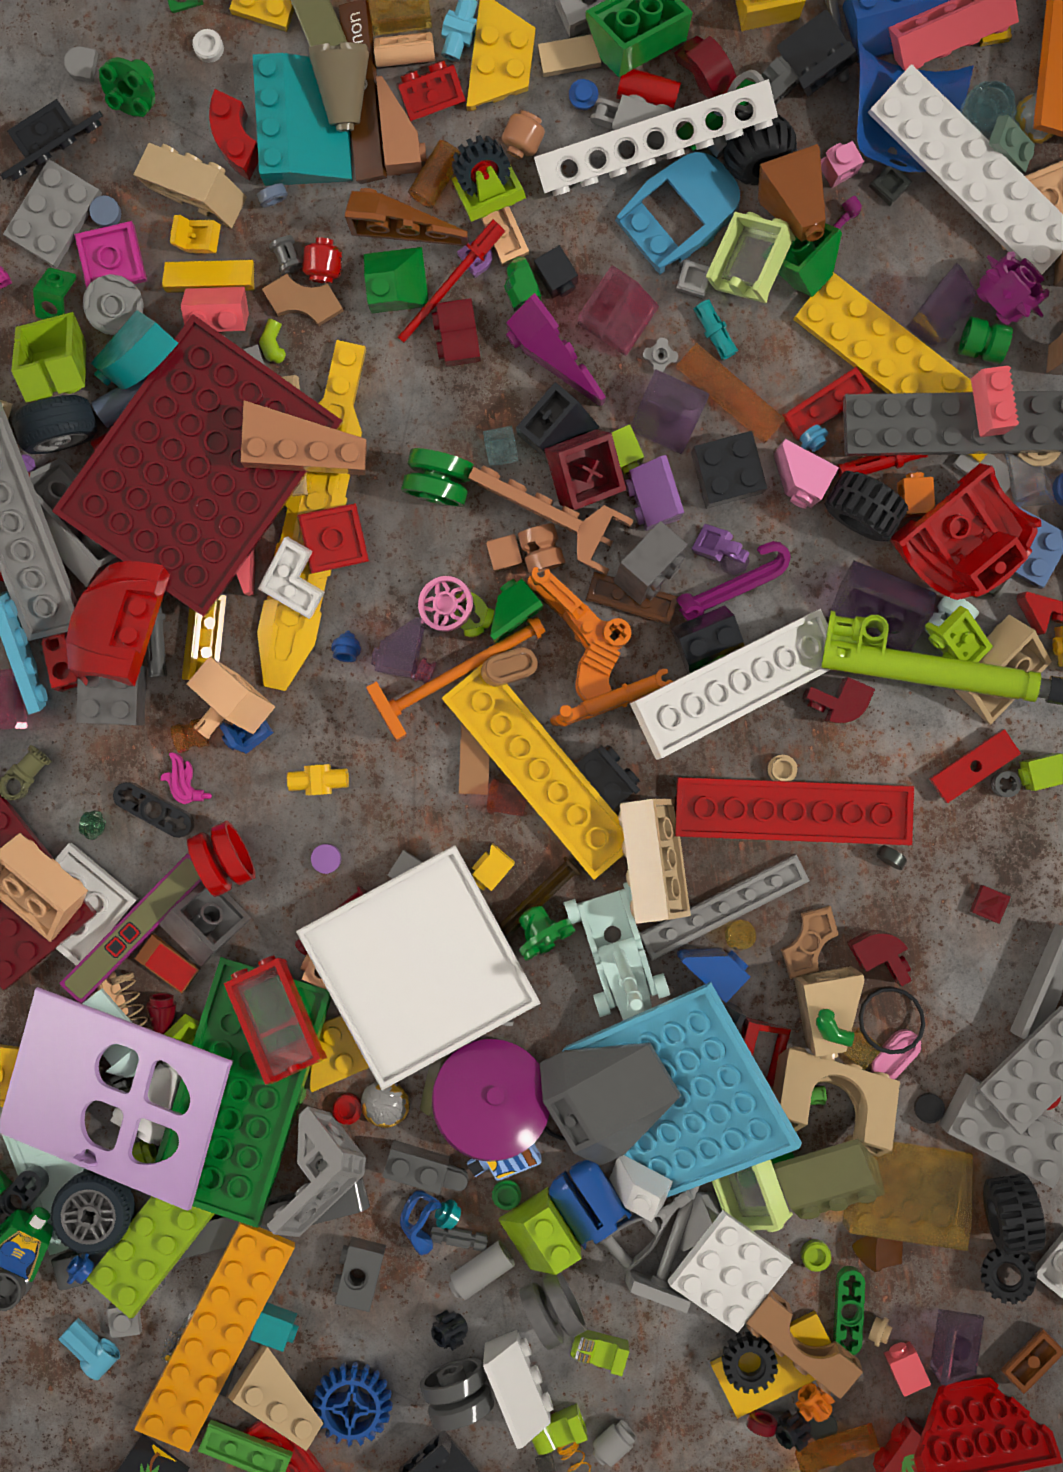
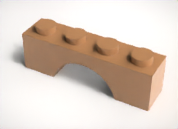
M771 1290L747 1320L746 1327L756 1337L760 1338L763 1336L768 1340L770 1347L779 1356L783 1357L786 1355L793 1361L794 1367L805 1376L809 1373L815 1378L817 1385L825 1393L830 1395L832 1392L841 1399L863 1373L859 1359L837 1341L820 1347L808 1346L798 1341L790 1332V1323L793 1316L790 1304L775 1291Z

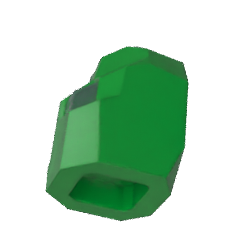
M525 257L513 259L506 268L508 278L504 288L515 312L534 293L541 300V294Z

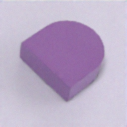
M465 245L457 251V255L463 261L471 250ZM491 249L483 257L485 259L484 262L477 257L468 268L474 278L491 266L493 259Z

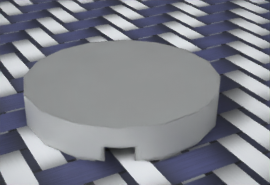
M109 274L98 277L89 284L84 293L83 309L86 318L94 328L104 334L115 335L136 310L143 314L144 303L140 291L133 282L122 276Z

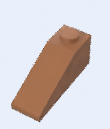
M376 76L387 175L422 172V162L427 161L425 142H419L417 130L383 76Z

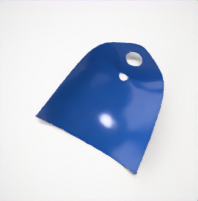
M858 39L860 86L857 142L859 150L864 156L901 171L927 172L868 114V111L905 71L900 66L878 59L869 53ZM974 65L951 71L933 72L918 70L962 113ZM894 147L897 150V154L889 153L888 149ZM889 160H898L905 163L907 166H898L896 164H893Z

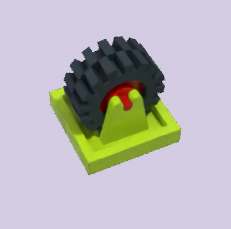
M480 135L476 136V142L469 138L466 140L468 146L464 147L461 144L458 147L460 153L455 152L453 156L455 161H452L455 177L451 178L471 222L526 199L524 189L512 169L502 146L496 139L492 140L490 136H486L485 140H483Z

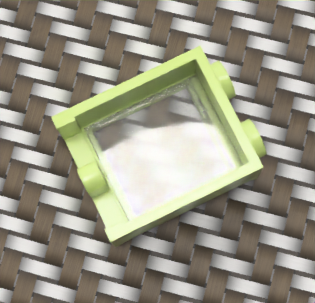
M735 212L706 274V278L714 289L767 303L769 292L792 241L796 239L789 228V224L778 218H773L772 221L763 219L760 215L753 212H747V214Z
M771 1159L712 1181L722 1210L752 1231H778L784 1227V1223L793 1215L788 1210Z

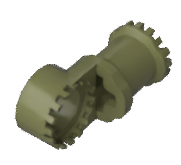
M30 745L27 748L29 752L18 764H13L1 778L0 794L6 800H20L25 797L30 785L35 781L34 776L44 765H49L52 762L45 754L41 755L42 751L38 753L39 749L35 746ZM15 778L20 782L21 790L17 795L12 796L7 792L6 785L9 780Z

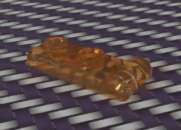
M868 1423L810 1442L800 1452L796 1450L795 1456L799 1463L800 1472H818V1470L830 1466H839L846 1461L858 1457H867L873 1452L879 1451L880 1448L873 1425Z

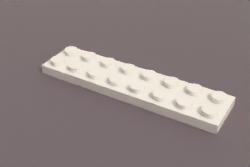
M911 64L868 111V114L1008 252H1015L1016 256L1014 258L1019 261L1023 258L1028 259L1042 275L1062 254L1063 214L1002 153L994 151L989 145V140Z
M821 609L813 611L630 703L655 759H661L828 672L830 669L821 668L828 628Z

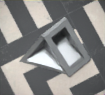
M696 1193L679 1247L680 1250L684 1252L691 1251L721 1213L722 1208L716 1193Z

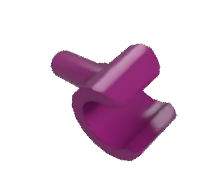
M852 196L842 204L846 213L833 225L834 227L840 229L846 222L860 214L862 205L856 196Z

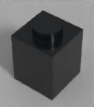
M560 245L534 260V269L552 299L558 295L564 297L575 290V285L578 283V274Z

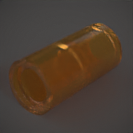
M444 140L437 142L408 190V194L414 200L427 208L432 209L454 174L452 161H455L453 156L455 152L460 153V151L452 144Z

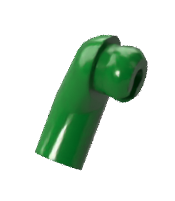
M821 1009L816 1018V1026L823 1039L851 1047L854 1041V1032L838 1028L834 1020L835 1013L830 1009Z

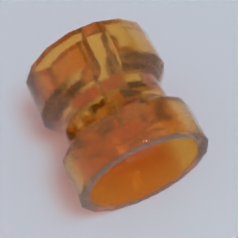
M201 718L193 719L186 725L179 723L171 726L172 740L179 754L188 752L191 747L202 748L209 746V739L201 735L194 728V725Z

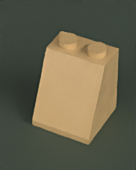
M852 966L810 973L794 978L806 1046L816 1057L820 1056L822 1060L837 1058L838 1053L847 1051V1046L823 1039L816 1026V1018L821 1009H830L835 1013L834 1020L838 1028L852 1031L865 981L864 975Z

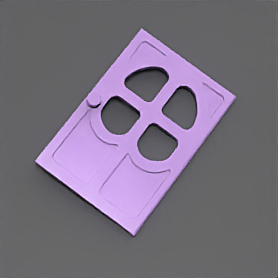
M37 987L34 991L0 1117V1134L188 1211L192 1209L232 1060ZM114 1044H120L133 1049L139 1057L129 1093L109 1086L102 1080L99 1073L101 1056ZM162 1060L168 1063L183 1079L190 1095V1106L185 1114L152 1103L148 1099V1091L157 1061ZM95 1100L115 1106L123 1112L122 1124L113 1150L95 1144L87 1134L85 1112L87 1107ZM142 1118L170 1128L178 1134L179 1146L171 1157L157 1163H142L133 1157L132 1149Z

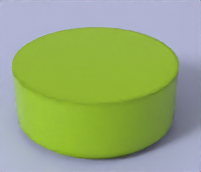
M812 1239L802 1246L800 1256L806 1268L819 1272L829 1266L831 1252L823 1241Z

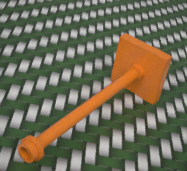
M539 618L527 619L528 625L397 700L392 698L388 701L377 681L367 686V692L396 742L407 737L406 731L397 718L402 714V710L476 669L491 656L504 653L532 636H535L537 639L541 638V634L546 631Z

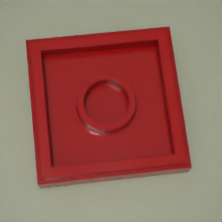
M356 503L297 516L304 547L313 551L308 560L310 574L369 562Z

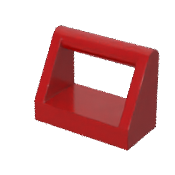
M746 1017L741 1036L752 1056L759 1031L778 1034L767 1077L764 1076L769 1086H774L778 1055L787 1049L791 1029Z

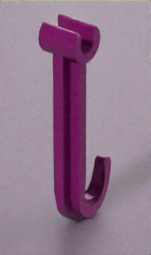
M775 541L759 546L757 551L761 555L778 551L777 557L771 562L696 596L690 593L680 595L676 600L682 607L679 611L689 621L703 615L704 611L779 577L788 568L791 554L788 548L781 542Z

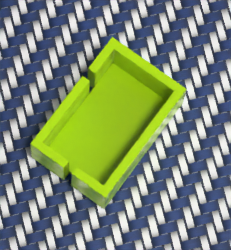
M74 312L15 328L11 372L26 403L50 398L53 396V392L71 394L85 387L86 341Z

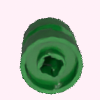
M971 316L964 327L958 353L972 358L982 355L984 361L1000 365L1008 352L1013 327L996 322L989 326L987 320Z

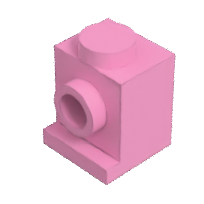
M853 141L845 145L838 143L826 152V157L821 159V170L829 185L833 188L856 175L864 160Z

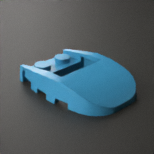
M702 152L689 153L647 180L617 215L615 221L660 275L665 272V266L676 260L681 262L690 257L696 250L703 246L706 247L714 240L717 233L729 224L740 206V189L734 177L718 159ZM666 181L670 183L704 225L679 247L642 203L647 196Z

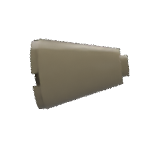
M341 42L340 46H330V43L309 47V57L330 125L336 126V131L339 132L353 131L354 125L360 124L369 58L367 45Z

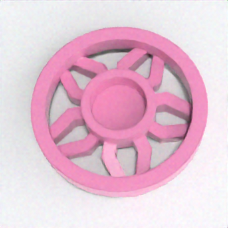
M437 577L428 582L422 589L418 600L419 613L423 621L435 630L442 632L456 630L470 618L473 609L471 591L465 583L455 577ZM446 582H453L461 587L454 588L450 592L451 589ZM441 583L445 588V591L440 592ZM435 586L436 596L426 598L429 591ZM464 591L460 598L457 599L455 597L456 594ZM467 598V606L465 610L461 605H458V603L464 602V600ZM433 602L432 608L425 606V604ZM458 609L463 616H456L454 612ZM425 610L433 613L436 612L434 614V623L429 620ZM443 615L444 620L439 626V618ZM449 616H451L452 619L457 620V622L446 626L449 622Z

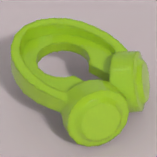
M460 592L455 597L457 599L460 598L464 592ZM471 592L476 608L475 613L480 617V622L474 623L469 618L461 628L464 630L465 636L475 637L483 633L484 628L488 629L494 619V610L487 608L485 602L478 595ZM457 609L454 612L455 615L462 617L459 613V610Z

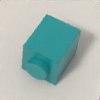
M267 1302L255 1323L250 1340L283 1352L287 1342L293 1344L299 1326L294 1324L298 1313Z

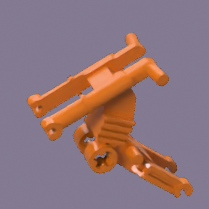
M533 568L531 576L527 580V585L566 621L574 632L576 641L581 642L586 649L578 663L575 681L577 695L583 702L574 708L563 705L560 708V714L553 715L550 719V723L553 726L565 727L621 706L625 708L628 703L630 704L673 682L672 680L662 681L661 677L668 673V669H661L652 676L628 685L624 683L622 687L612 691L609 684L610 673L621 654L619 650L631 637L630 625L620 618H614L610 621L599 619L549 569L544 571V577H539L537 575L538 568ZM613 631L618 634L615 641L609 637Z

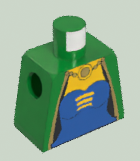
M36 1207L31 1214L22 1210H15L0 1225V1268L33 1282L53 1234V1226L47 1223L50 1219L48 1210L43 1207Z

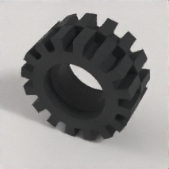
M997 1247L995 1250L988 1252L980 1271L982 1272L981 1282H984L986 1292L990 1291L993 1299L999 1298L1001 1303L1004 1304L1009 1301L1013 1305L1017 1304L1020 1300L1021 1302L1027 1300V1297L1033 1293L1037 1281L1036 1264L1034 1261H1031V1256L1028 1253L1004 1256ZM1004 1263L1015 1265L1021 1273L1020 1281L1015 1285L1002 1283L997 1275L998 1267Z
M750 1331L745 1332L744 1337H741V1334L738 1333L735 1335L736 1340L733 1341L730 1338L727 1341L729 1346H724L722 1364L727 1380L730 1384L733 1383L736 1390L739 1391L742 1388L746 1394H749V1389H753L754 1394L759 1393L758 1388L761 1386L765 1391L768 1388L767 1382L769 1381L773 1384L775 1380L773 1374L778 1372L776 1365L778 1362L774 1350L765 1338L752 1336ZM748 1352L755 1353L761 1358L759 1368L750 1373L742 1371L738 1366L740 1357Z

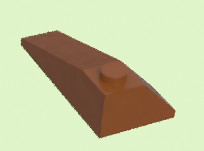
M361 188L360 191H351L345 210V218L352 236L465 246L469 243L467 231L382 193H377L374 189Z

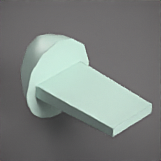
M103 988L82 1003L131 1022ZM114 1044L103 1053L106 1060L112 1066L106 1071L107 1073L120 1077L135 1076L139 1062L136 1051L120 1044Z

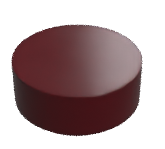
M754 1410L749 1413L746 1425L750 1431L759 1436L772 1437L775 1435L778 1422L770 1413Z

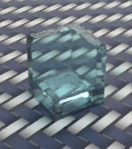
M512 426L483 431L489 467L518 461Z

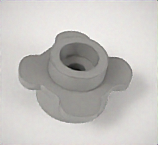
M659 338L653 347L646 348L643 352L644 359L649 360L656 373H663L665 368L670 363H676L679 357L678 353L672 351L666 338ZM659 353H662V354L664 355V357H663V358H659V357H658V354H659Z

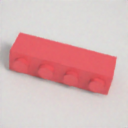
M950 0L888 28L895 61L906 71L911 64L916 69H919L930 60L950 55L953 50L963 46L974 45L981 38L990 34L1002 33L1009 26L1018 23L1019 18L1016 0Z

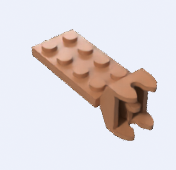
M482 466L481 470L473 467L468 477L472 483L576 534L577 561L607 575L609 569L591 559L600 542L611 547L613 541L603 536L611 519L628 527H631L634 521L605 505L584 521L579 520L580 513L566 506L559 510L552 506L554 503L552 499L538 492L533 497L526 493L527 489L524 485L512 479H509L507 484L499 480L500 475L498 472L486 466Z

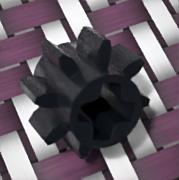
M447 1310L436 1315V1322L433 1323L431 1328L434 1342L439 1347H444V1349L450 1347L452 1351L463 1345L462 1339L467 1337L466 1334L468 1332L467 1322L464 1317L459 1313H455V1311L449 1313Z
M787 1410L778 1417L779 1421L775 1435L781 1446L789 1450L795 1446L796 1450L800 1452L808 1445V1441L812 1438L810 1434L811 1424L805 1420L801 1413L796 1412L792 1415Z

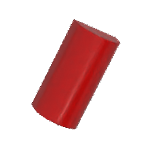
M633 69L621 76L616 98L621 99L622 94L626 96L637 95L645 99L647 103L656 106L664 104L674 110L681 82Z

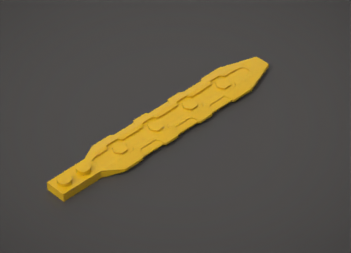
M336 340L324 398L319 404L343 420V424L338 429L339 431L361 437L362 431L354 409V403L366 347ZM308 472L306 474L308 495L290 497L285 504L287 512L281 539L276 545L275 554L284 537H289L304 546L297 518L298 515L345 506L347 504L345 496L350 474ZM307 562L300 578L325 591L327 577L331 575L332 570L310 574ZM269 595L267 600H264L257 635L263 684L265 687L287 691L315 646L322 616L320 609L323 597L310 619Z

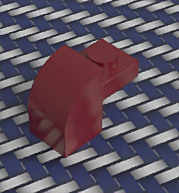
M697 35L686 41L681 48L674 52L677 63L693 73L700 93L709 99L727 93L731 83L736 78L734 68L728 56L711 36L704 40Z
M850 677L842 678L835 697L813 687H808L802 699L809 701L807 706L818 712L824 713L825 709H827L828 713L824 719L825 722L847 723L859 718L866 711L875 688Z
M871 930L847 941L856 961L864 971L867 972L885 963L895 983L902 987L912 981L908 974L911 968L903 955L898 956V954L908 950V948L897 937L885 931Z

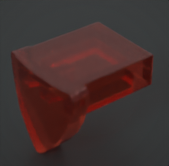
M493 778L487 798L488 814L494 815V812L523 816L526 799L514 785L499 783V779Z

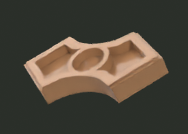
M285 274L262 288L275 312L280 317L289 313H300L312 318L318 326H321L344 311L328 283L320 287H304L295 283L288 274Z
M828 905L801 913L802 925L799 935L793 943L781 949L788 978H796L819 970L818 956L822 947L828 940L839 935L831 906Z

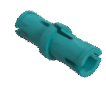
M710 299L701 302L693 308L706 331L704 333L706 338L712 341L721 360L724 361L735 355L739 350L726 330L727 324L725 321H721Z

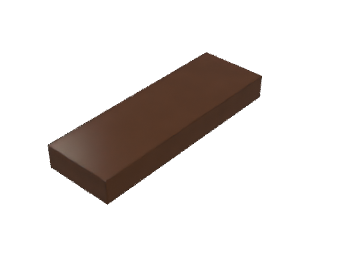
M594 571L586 601L670 626L678 596L659 591L651 601L646 598L639 605L613 582L615 577Z

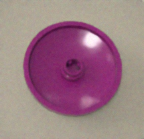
M478 1040L459 1048L440 1068L432 1089V1110L441 1134L457 1151L476 1160L496 1162L519 1155L535 1143L542 1134L549 1119L550 1112L543 1102L539 1063L523 1048L504 1040Z

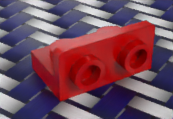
M445 60L429 65V72L418 75L417 70L400 76L402 82L397 83L396 86L410 121L466 101L454 64L446 65Z

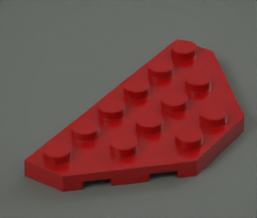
M990 1377L939 1386L913 1458L917 1472H1024L1063 1463L1053 1431L1045 1424L1039 1425L1029 1416L1030 1411L1015 1398H1008L998 1389L999 1384Z

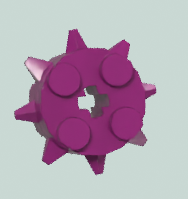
M1013 251L1008 252L999 261L989 255L987 256L992 268L988 269L981 277L980 287L976 290L979 298L986 303L990 302L997 310L996 315L999 320L1006 325H1009L1012 321L1017 323L1025 317L1028 318L1031 312L1042 318L1044 315L1039 305L1049 297L1050 293L1048 289L1043 290L1040 283L1045 279L1037 268L1026 258H1023L1021 261L1014 258L1016 255Z

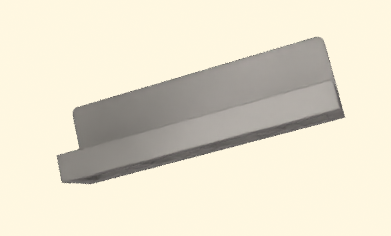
M1055 924L1010 1029V1032L1022 1039H1027L1055 1011L1063 993V926Z

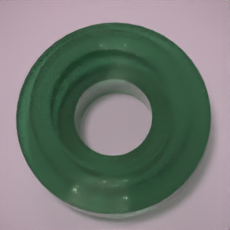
M96 810L85 812L79 822L80 834L85 835L90 840H95L101 835L106 825L103 814Z

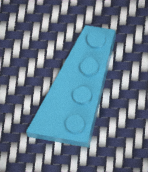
M4 591L0 593V637L29 715L41 711L46 706V701L48 700L47 692L40 683L37 664L33 658L26 633L19 620L16 605L11 599L9 592Z

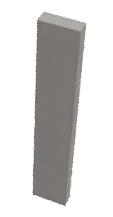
M794 854L691 906V916L663 920L643 930L639 935L653 961L810 880L797 855Z

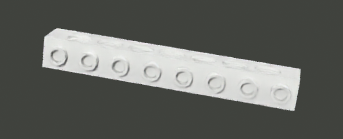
M768 79L536 156L534 159L544 193L552 191L553 197L570 191L569 185L580 182L581 187H585L599 182L597 176L609 173L610 178L627 173L626 167L636 163L639 169L656 163L654 157L666 154L667 159H671L685 154L684 148L694 144L696 150L714 145L713 138L725 135L726 140L744 135L742 129L754 125L755 131L772 126V119L777 118L778 115L770 82ZM743 101L749 102L753 107L752 116L745 121L738 119L735 115L736 106ZM712 111H717L723 116V125L718 130H711L706 125V117ZM688 121L693 125L694 133L690 139L683 140L677 135L676 130L680 122ZM652 131H659L664 136V144L660 149H653L648 144V136ZM625 140L631 141L635 146V154L629 159L622 157L619 152V146ZM595 150H601L606 155V163L602 168H597L591 163V154ZM567 159H571L577 164L578 171L574 177H568L563 172L562 166Z

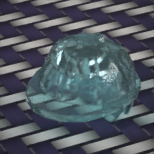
M984 81L977 84L967 94L961 105L960 112L986 138H989L992 135L998 116L1009 115L1013 119L1015 115V95L1010 87L1003 82Z

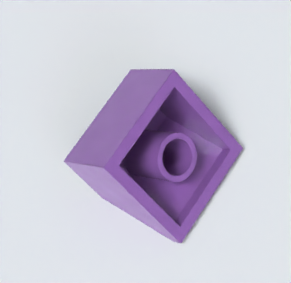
M660 456L629 470V479L625 480V485L629 497L634 496L638 506L634 508L638 525L643 524L645 531L653 529L660 521L665 525L679 521L684 514V510L667 456Z

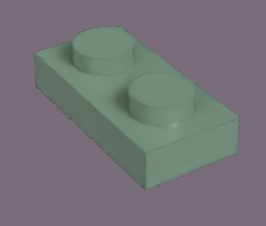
M1009 115L998 116L989 145L994 151L1002 153L1021 173H1026L1029 161L1034 154L1035 144Z

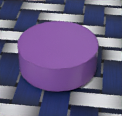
M322 844L316 847L311 855L312 866L316 871L323 874L335 871L341 864L339 849L332 844Z

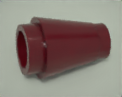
M156 993L149 997L150 1001L147 1003V1009L152 1030L164 1035L173 1026L177 1002L174 1001V995L170 993Z

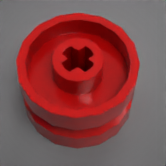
M228 820L212 827L211 837L201 832L187 839V847L192 863L204 886L214 897L232 889V881L242 885L256 878L249 852L239 833Z

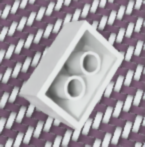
M514 1330L485 1342L483 1367L518 1450L523 1448L551 1423L550 1411L554 1410L549 1393H543L540 1383L543 1381L538 1366H532L528 1357L532 1354L527 1339H521L518 1330Z

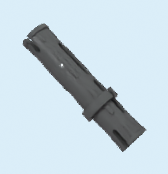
M160 606L146 650L148 677L167 676L163 634L165 614H162V606Z

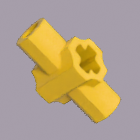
M331 764L304 766V771L288 772L287 786L289 791L305 790L306 795L332 794V789L349 787V773L347 768L331 769Z

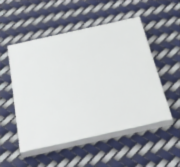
M456 845L296 931L381 1090L541 1004Z

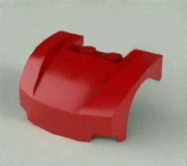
M979 463L958 481L960 486L918 521H909L890 539L904 561L922 580L937 592L955 600L971 596H981L1008 580L1032 553L1030 547L1038 533L1037 527H1041L1042 524L1039 518L1022 511L1004 493L995 476V470L992 465Z
M123 561L111 564L102 570L81 594L70 617L66 648L68 669L86 686L89 680L85 676H98L135 687L170 577L169 572L163 565L139 561Z

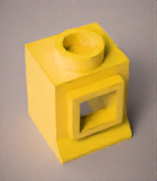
M492 843L490 853L485 851L472 867L475 870L472 875L477 886L483 891L486 887L492 891L514 866L515 861Z

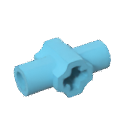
M458 0L455 12L449 10L446 14L441 32L442 38L446 39L441 52L444 58L459 62L464 46L470 47L473 43L477 19L473 18L478 4L476 0Z

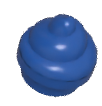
M348 630L332 642L331 650L335 659L342 662H354L361 653V646L355 635Z

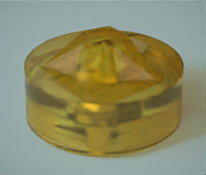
M737 920L726 928L725 939L732 949L743 951L755 943L756 931L748 921Z

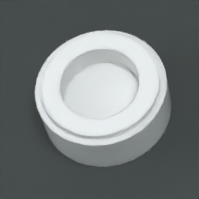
M203 29L193 38V49L200 60L212 63L220 59L224 51V45L217 32L211 29Z

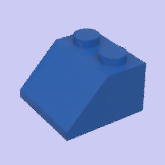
M722 948L680 949L676 953L682 963L705 984L712 983L718 996L725 1003L751 977L745 971L748 965L733 950L727 954Z

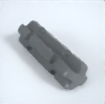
M436 1224L431 1228L430 1238L432 1242L441 1244L444 1241L446 1245L469 1249L470 1246L473 1247V1250L481 1252L487 1247V1234L476 1232L475 1235L472 1234V1231L458 1228L441 1229Z

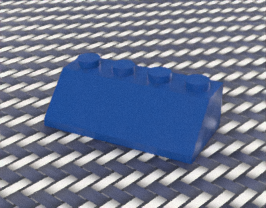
M845 0L842 8L853 47L857 52V63H860L858 39L865 50L877 58L893 54L888 27L950 0Z

